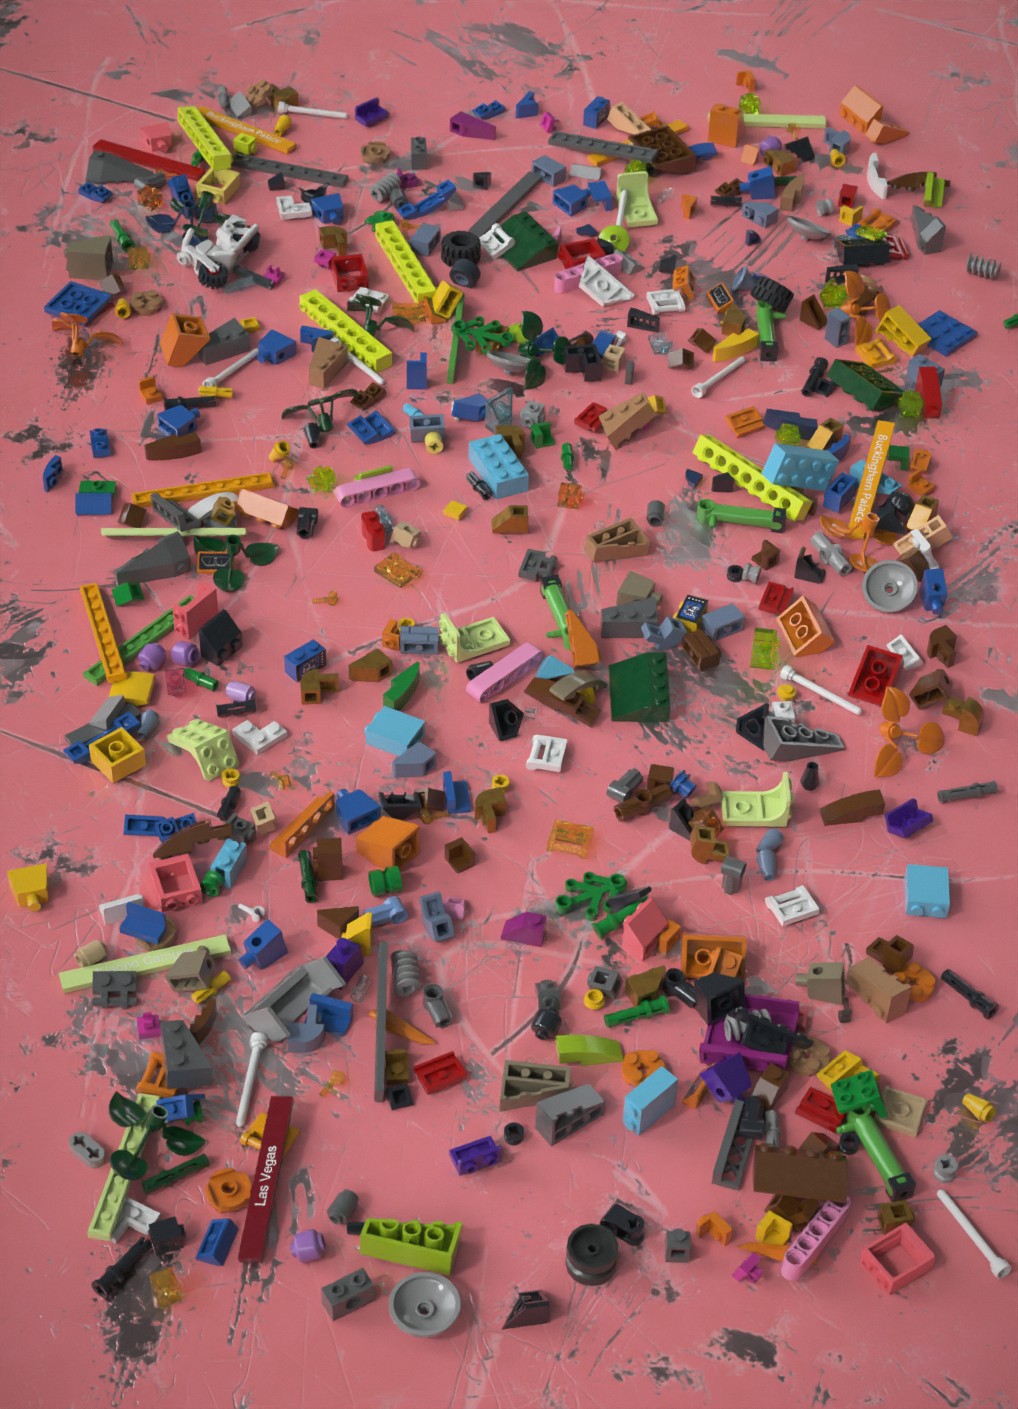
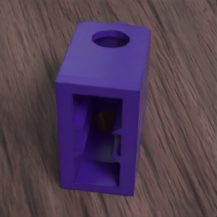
M346 938L338 939L336 945L326 956L346 984L364 964L361 947Z
M740 1052L722 1059L700 1073L701 1078L718 1102L721 1103L731 1099L734 1105L736 1099L743 1101L745 1104V1097L742 1092L749 1089L752 1083Z

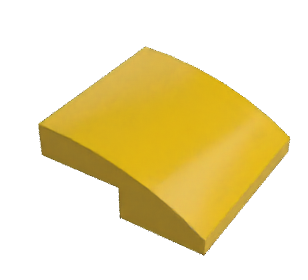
M126 672L127 679L112 683L109 697L124 695L125 702L132 703L134 706H140L149 703L156 676L145 672Z
M844 1050L817 1073V1078L832 1091V1083L871 1069L862 1065L860 1057ZM873 1071L877 1082H879V1074Z

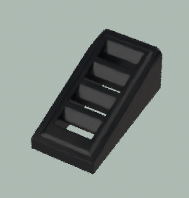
M858 264L827 267L825 282L845 283V275L843 273L845 271L858 273Z
M630 307L627 327L659 332L660 317Z
M649 886L621 892L607 899V902L612 911L617 913L650 893L652 888Z

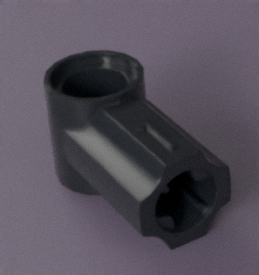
M299 508L296 535L300 536L301 539H308V537L312 536L314 524H317L318 508Z
M677 968L667 970L663 983L665 994L676 996L688 1007L694 1009V986L684 979V973Z
M758 1096L745 1098L739 1137L762 1140L764 1101Z

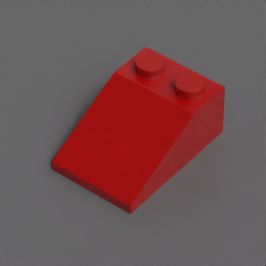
M867 645L848 696L882 706L886 687L894 688L899 680L904 667L903 655Z

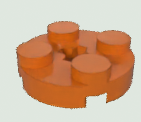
M911 962L908 965H904L897 972H894V975L899 977L898 981L903 985L909 984L911 981L917 983V986L915 984L911 985L912 988L908 1002L910 1000H917V1003H921L932 996L936 980L927 969L921 967L918 963Z
M638 1050L625 1055L621 1075L626 1084L629 1085L630 1083L636 1088L661 1066L665 1068V1064L657 1051ZM640 1068H646V1069H647V1073H643L642 1070H638V1069H640Z
M225 1168L212 1174L210 1181L206 1184L205 1192L208 1203L215 1208L216 1212L220 1214L233 1212L249 1204L252 1186L249 1177L244 1172L241 1174L235 1172V1169ZM226 1187L235 1189L231 1193H225Z

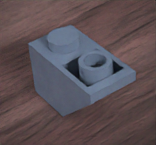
M744 202L742 216L766 229L777 222L779 208L768 202Z
M420 741L417 742L414 746L409 747L400 757L394 759L392 762V776L395 778L425 776L436 767V752Z

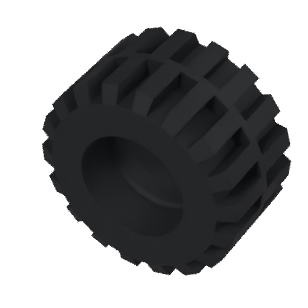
M459 230L452 231L443 236L441 241V259L447 266L453 267L458 259H467L476 265L480 261L481 241L476 234Z
M759 276L750 292L751 296L757 301L761 300L771 305L774 310L785 313L794 297L791 290L766 276Z

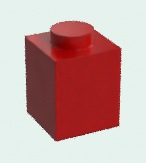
M843 184L839 194L838 206L843 207L845 205L853 209L857 198L858 186Z

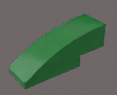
M418 661L391 680V688L383 694V706L400 711L410 700L420 678V663Z

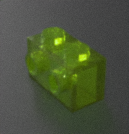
M754 629L750 661L751 668L773 669V662L777 663L778 651H775V649H779L780 638H777V630Z

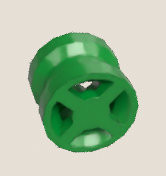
M208 871L205 875V880H202L200 883L201 891L210 897L217 896L220 888L225 883L224 877L216 871Z
M200 1100L194 1101V1117L184 1119L185 1125H190L194 1121L198 1123L203 1122Z

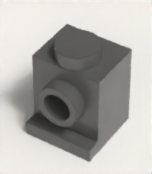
M233 813L225 823H232L233 835H230L229 839L238 842L239 845L241 842L246 843L247 846L256 837L255 824Z
M595 966L587 979L590 990H600L603 995L609 996L616 1000L623 982L619 972Z
M679 1228L667 1231L665 1262L689 1263L691 1249L690 1231H684ZM671 1250H683L684 1254L671 1253Z

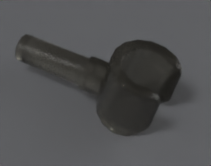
M847 997L843 999V1010L838 1011L840 1023L851 1022L852 1010L849 1009V999Z

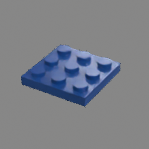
M70 281L44 306V312L60 317L61 312L82 315L88 319V322L79 324L86 326L112 301V295Z
M940 310L918 324L931 338L927 346L946 357L977 336L976 330Z

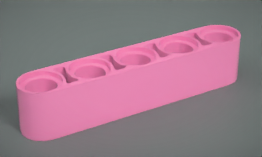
M611 254L595 260L612 276L619 275L622 272V256L619 254ZM585 263L556 273L554 290L557 293H566L580 288L579 283Z
M405 468L339 485L335 488L334 495L342 507L348 508L414 491L420 486V480L412 468Z
M526 642L471 680L466 687V692L480 703L486 702L537 666L542 661L544 652L530 642Z
M848 1196L846 1203L827 1201L786 1251L781 1268V1274L784 1278L791 1281L801 1278L846 1221L851 1204Z

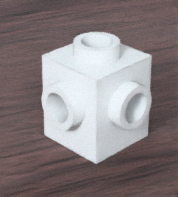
M791 701L772 702L768 716L783 717L789 719V723L794 724L797 713L796 709H793Z

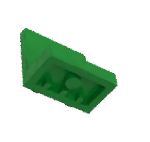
M872 1069L831 1084L839 1114L870 1105L872 1112L877 1111L880 1119L888 1116L880 1087Z

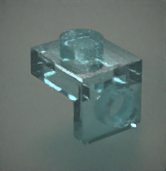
M664 331L648 336L654 355L667 354L673 346L672 341L668 342Z

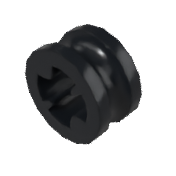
M739 565L729 566L727 579L731 582H740L742 580L743 568Z
M516 1122L507 1124L504 1128L505 1142L509 1145L520 1144L524 1139L523 1126ZM510 1132H512V1134L513 1132H517L518 1135L516 1136V1134H514V1136H511Z
M852 1132L843 1133L838 1144L840 1151L846 1155L855 1154L860 1144L859 1137ZM850 1141V1144L853 1143V1145L848 1146V1143L845 1144V1142Z

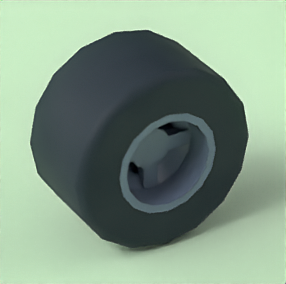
M458 259L449 273L450 279L454 284L470 289L476 285L481 275L478 266L467 259Z

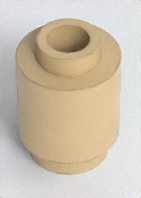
M94 940L79 948L74 957L82 968L94 965L105 959L108 950L102 941Z

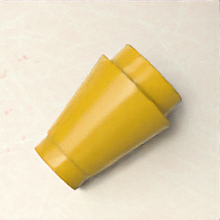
M287 115L280 116L275 126L274 134L281 136L292 126V119Z
M837 149L831 150L832 165L835 167L843 166L846 161L845 155Z
M124 298L119 299L115 308V314L121 319H125L131 314L128 301Z
M286 441L276 442L269 454V459L272 462H277L288 456L290 453L289 443Z
M968 1093L962 1101V1104L981 1122H990L996 1114V1108L992 1102Z

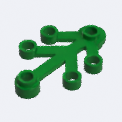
M477 316L468 322L456 320L451 325L452 333L461 336L466 343L465 348L468 351L475 350L476 345L475 341L471 340L468 334L474 336L482 347L481 352L484 355H487V352L491 351L492 348L484 338L501 342L504 347H510L513 344L514 336L510 332H504L501 335L487 332L500 329V322L497 320L484 325V318Z
M585 872L583 883L577 882L575 879H568L565 882V890L567 892L573 893L579 890L584 893L572 898L567 895L558 896L555 900V908L559 913L566 914L571 910L572 906L592 899L585 911V918L589 921H594L598 916L597 909L602 895L610 892L609 899L625 891L627 880L621 874H613L610 878L595 875L593 872ZM594 883H599V884H602V886L597 887V886H593V884H594ZM607 900L604 901L603 911L608 914L613 913L611 907H607L609 906Z

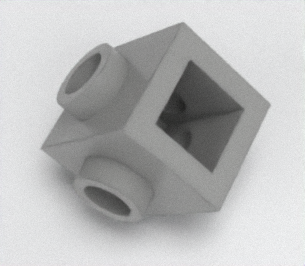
M528 401L525 408H522L520 412L521 426L531 428V425L544 423L546 416L545 404Z

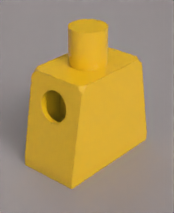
M443 280L432 298L434 312L449 319L462 297L463 291Z
M46 863L7 871L9 886L19 907L28 906L29 910L34 912L41 908V903L48 901L49 877Z

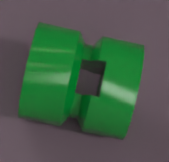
M397 865L385 867L384 871L381 869L368 871L369 886L373 897L385 895L386 891L390 893L402 891V879Z

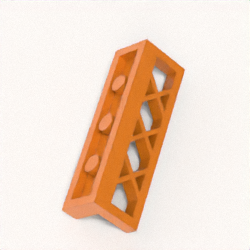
M328 791L323 797L318 796L270 843V850L287 858L335 810L334 793Z

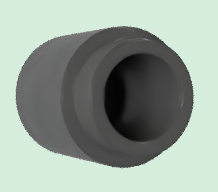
M393 189L391 191L390 200L395 209H399L408 203V199L402 190Z
M654 500L647 505L646 519L651 526H660L664 521L665 505L661 501Z
M345 1189L343 1192L338 1193L328 1208L327 1214L330 1221L334 1224H346L358 1207L359 1198L353 1191Z

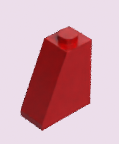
M936 366L919 367L914 394L923 418H940L942 398Z

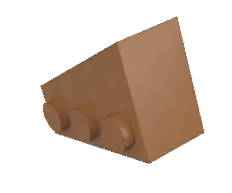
M318 337L309 366V384L325 389L348 363V346Z
M642 392L599 415L608 440L616 450L620 442L625 438L628 440L633 431L637 428L641 429L656 416V413L648 397Z
M628 518L587 535L584 551L593 562L648 556L651 541L632 518Z
M867 957L848 967L846 981L849 987L860 995L862 1001L873 1009L875 1015L885 1023H888L906 1013L912 986L908 983L903 985L898 981L899 977L888 975L885 973L886 969Z

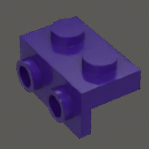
M377 97L355 107V120L365 127L389 117V112L379 106V98Z
M912 798L885 814L889 833L906 838L931 823L933 816L931 813L918 809L917 800Z
M491 1136L449 1150V1156L459 1176L472 1174L478 1169L487 1166L491 1167L501 1162L502 1149L500 1146L495 1145Z

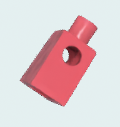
M168 122L140 127L141 140L151 151L160 150L161 152H166L172 148Z

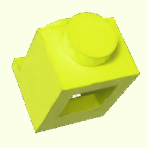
M240 133L233 139L234 153L241 152L245 155H250L257 151L258 146L255 137Z

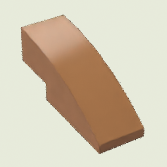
M805 174L799 175L786 186L781 196L780 210L792 211L794 203L800 204Z

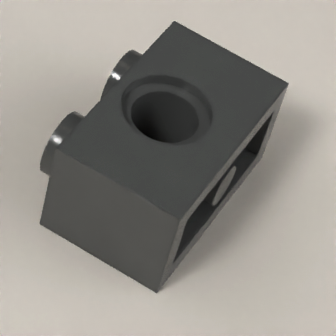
M418 136L411 138L412 170L427 169L426 137Z
M361 1268L322 1287V1304L332 1321H335L375 1301V1285L364 1268Z

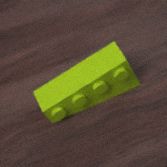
M367 1218L360 1235L359 1254L450 1276L462 1239L463 1222H454V1225L443 1224V1221H433V1224L419 1223V1220L401 1223L397 1219Z

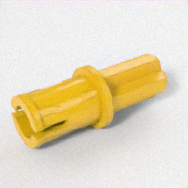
M217 385L215 387L199 386V396L215 395V399L217 397L232 399V388L217 387Z
M222 970L211 979L208 989L197 990L191 995L194 1003L201 1004L211 995H216L219 989L231 982L230 976Z

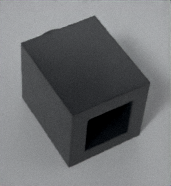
M176 1216L148 1224L156 1256L183 1248L182 1238H185L186 1234L183 1224L178 1225Z

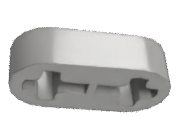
M77 1132L70 1137V1151L88 1167L99 1168L105 1163L104 1149L87 1134Z

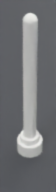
M279 101L278 104L279 114L295 112L347 119L349 116L343 112L288 106L286 102Z
M623 190L621 193L616 225L621 227L628 194L626 190ZM613 236L611 240H616L617 237Z
M333 337L330 340L342 344V341L337 337ZM348 351V359L380 385L384 384L385 381L382 377Z
M258 348L248 353L216 377L207 378L203 381L202 385L209 387L218 386L219 382L259 354Z
M738 358L706 382L694 385L691 389L692 394L697 398H701L706 394L710 386L743 364L745 358Z
M785 665L782 669L780 678L785 681L793 680L856 715L862 713V709L796 674L797 672L793 667Z
M259 1032L253 1033L250 1038L249 1044L252 1054L236 1119V1125L239 1127L245 1124L260 1054L267 1047V1035Z
M938 1190L937 1196L991 1263V1272L995 1277L1001 1279L1007 1276L1012 1267L1006 1259L997 1257L945 1190Z

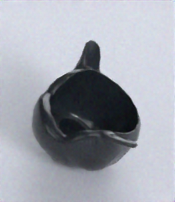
M327 182L317 189L304 190L298 188L301 191V200L305 203H310L311 206L312 198L326 196V190L330 183Z
M894 492L889 495L884 504L879 506L882 508L891 501L895 509L907 516L909 521L915 507V502L905 492Z

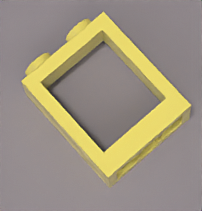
M210 168L196 184L197 198H201L202 191H208L214 194L213 202L225 205L241 186L240 173L227 169L213 170ZM217 183L225 186L221 189L210 185Z

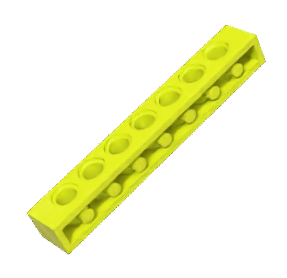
M195 106L178 107L179 124L213 170L231 169V163L233 162L232 154H230L227 147H225L200 111Z
M393 220L375 224L378 242L417 306H424V296L433 298L437 288L433 286L431 278L427 276L426 270L422 268L420 260H417L415 252H412L410 244L406 242L405 236L401 234L399 226H396Z
M314 289L300 295L299 307L301 311L318 323L321 328L333 331V337L340 339L343 345L348 346L350 352L377 373L392 366V352L318 290Z
M700 435L692 452L698 456V460L709 463L710 467L714 470L721 471L722 473L728 472L734 478L736 485L748 489V493L760 497L763 503L770 504L776 508L786 509V515L789 520L796 522V520L805 519L813 501L790 486L771 484L761 474L762 468L712 435Z

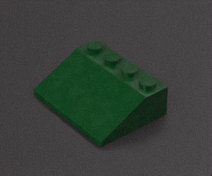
M526 211L512 215L500 225L502 230L515 240V245L501 256L516 271L558 258V242ZM498 234L494 236L501 244L505 243Z
M835 359L827 374V377L836 386L842 387L845 393L852 394L856 401L866 404V408L871 411L884 410L910 396L909 393L865 362Z
M647 652L609 665L611 722H669L670 694L666 652Z

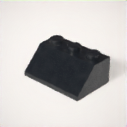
M869 238L836 240L839 262L843 265L859 264L860 266H869V263L884 265V263L889 262L890 243L882 238L875 240Z

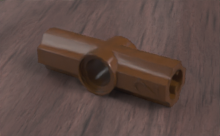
M667 783L650 790L640 789L635 793V797L614 806L616 818L619 821H625L636 815H648L653 807L672 799L673 794Z

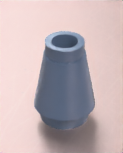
M146 710L142 713L140 726L136 732L139 738L147 739L160 722L159 714L153 710Z
M776 828L767 830L755 849L758 853L765 849L775 850L782 845L784 840L783 834Z
M761 850L756 858L763 879L765 881H772L776 878V855L772 850Z

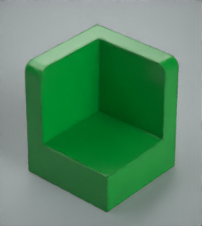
M550 422L531 425L530 439L536 449L555 445L551 435Z
M890 445L887 460L899 461L900 470L907 471L910 447Z
M126 582L111 589L116 606H122L128 602H139L144 599L139 582Z

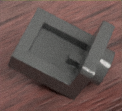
M542 980L540 983H535L538 1009L551 1007L559 1011L560 991L556 981Z

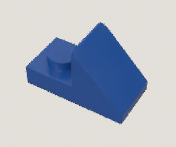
M529 91L516 104V118L538 115V103L535 102L533 92Z
M304 325L300 328V342L311 344L312 352L315 350L318 337L327 340L333 338V331Z

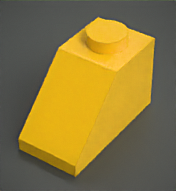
M370 912L347 924L346 933H342V938L358 944L361 947L362 955L371 956L373 941L372 913Z

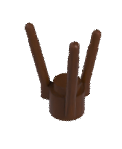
M585 331L570 339V342L575 341L571 344L572 346L590 345L594 338L591 333Z

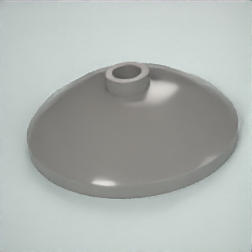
M788 216L787 218L789 225L795 232L801 235V239L809 241V238L819 240L829 237L832 233L828 229L805 219Z
M487 352L489 360L495 366L503 369V372L506 374L526 371L527 364L531 360L508 352Z
M885 560L874 564L866 572L862 582L863 595L866 601L874 609L885 613L898 612L908 607L913 602L918 588L917 579L912 569L896 560ZM891 588L893 592L889 593L887 589Z
M431 1272L414 1273L400 1280L393 1288L389 1297V1313L394 1324L403 1332L421 1338L434 1337L449 1330L456 1322L460 1313V1296L456 1287L445 1277Z

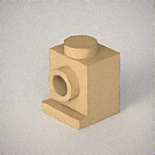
M610 344L603 355L602 369L618 372L625 359V348Z
M402 521L395 526L390 542L397 541L401 546L408 548L411 546L417 547L421 539L419 537L421 530Z
M269 801L250 809L261 835L277 829L275 826L277 818Z

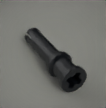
M817 357L815 359L814 366L809 370L810 375L801 390L803 396L809 397L818 379L823 377L824 370L829 365L825 358Z
M215 395L183 398L181 396L172 399L163 398L164 410L179 405L185 408L216 406Z
M946 969L942 973L940 979L966 998L973 1009H978L985 1019L988 1020L996 1014L999 1005L987 999L983 992L974 990L950 969Z
M143 1236L140 1237L117 1263L108 1266L105 1269V1273L98 1280L95 1279L91 1283L93 1290L102 1298H107L114 1286L123 1282L124 1275L152 1248L151 1242L148 1239L145 1240Z

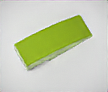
M591 1035L556 1036V1051L559 1064L579 1062L581 1067L623 1062L619 1041Z

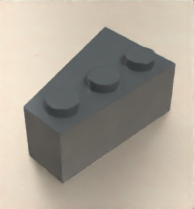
M234 317L209 333L210 340L198 351V357L205 365H209L250 351V336Z
M656 597L601 609V638H644L641 626L645 622L658 626Z
M183 1020L162 1021L161 1046L167 1089L212 1085V1066Z
M586 1084L538 1101L536 1104L535 1129L550 1146H553L604 1115L605 1100L590 1084Z

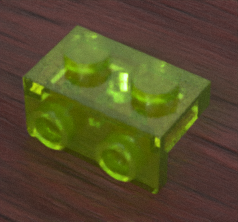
M834 278L828 281L819 294L824 308H838L842 306L848 297L846 285L837 286Z

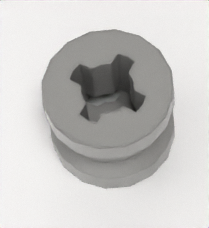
M830 198L825 199V201L819 200L816 202V211L819 216H823L825 213H833L834 205Z
M746 563L742 580H751L752 583L757 584L762 567H754L750 563Z
M948 1154L937 1157L933 1169L934 1178L941 1183L952 1182L958 1168L957 1160Z

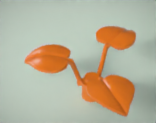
M845 271L846 291L852 300L848 301V304H843L841 309L851 318L857 319L855 323L856 346L868 343L872 338L871 324L866 322L867 319L865 317L857 316V314L863 310L876 309V317L882 320L885 313L891 309V303L887 295L882 293L878 294L875 298L876 306L860 308L858 304L853 302L860 298L859 294L864 292L863 279L856 272Z
M61 312L60 317L63 320H52V331L72 329L73 342L70 354L83 357L85 348L89 347L94 337L99 340L123 345L119 336L107 331L92 333L87 342H85L84 338L78 337L79 323L88 322V319L82 315Z
M868 512L864 520L860 519L850 530L848 525L839 519L826 517L822 514L820 516L822 528L829 535L837 538H844L845 534H851L861 525V531L867 534L861 555L854 553L850 556L849 560L855 568L867 572L877 563L874 558L865 556L870 535L877 542L885 545H892L896 539L897 533L875 529L880 518L871 512Z
M886 687L881 711L887 721L883 722L879 727L880 734L890 744L884 745L878 752L874 766V777L893 776L902 768V754L897 752L898 746L892 740L900 735L918 738L917 748L925 754H933L939 751L945 742L943 730L935 722L925 723L920 729V735L901 731L900 726L895 723L900 722V717L908 715L910 701L905 693L893 687Z

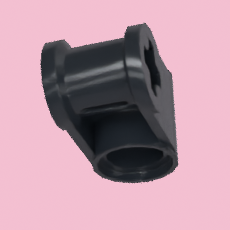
M613 1204L600 1220V1225L608 1228L617 1238L629 1245H639L644 1239L643 1229L645 1227L643 1218L628 1211L619 1204Z

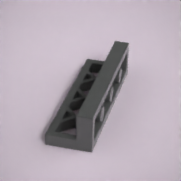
M157 493L150 495L154 512L180 532L200 526V520L175 501H167Z
M735 1099L713 1170L712 1184L738 1191L753 1139L745 1138L747 1143L738 1146L734 1140L739 1137L740 1120L744 1113V1102ZM738 1153L742 1161L733 1164L729 1156ZM732 1171L736 1176V1181L723 1179V1175Z

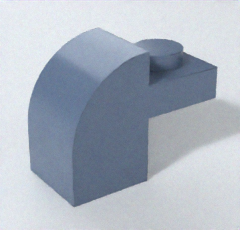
M828 127L825 129L823 142L830 145L829 153L831 150L837 149L846 155L849 151L851 136L845 130L839 132Z
M668 616L659 627L646 622L641 626L644 638L651 643L653 642L656 650H668L677 646L682 641L684 634H687L681 620Z
M437 891L419 897L423 913L421 918L429 937L435 942L454 937L451 916L445 913L441 893Z
M308 1005L307 1023H289L288 1031L290 1035L287 1037L288 1053H308L317 1049L322 1044L325 1036L324 1024H321L322 1014L318 1013L317 1005Z

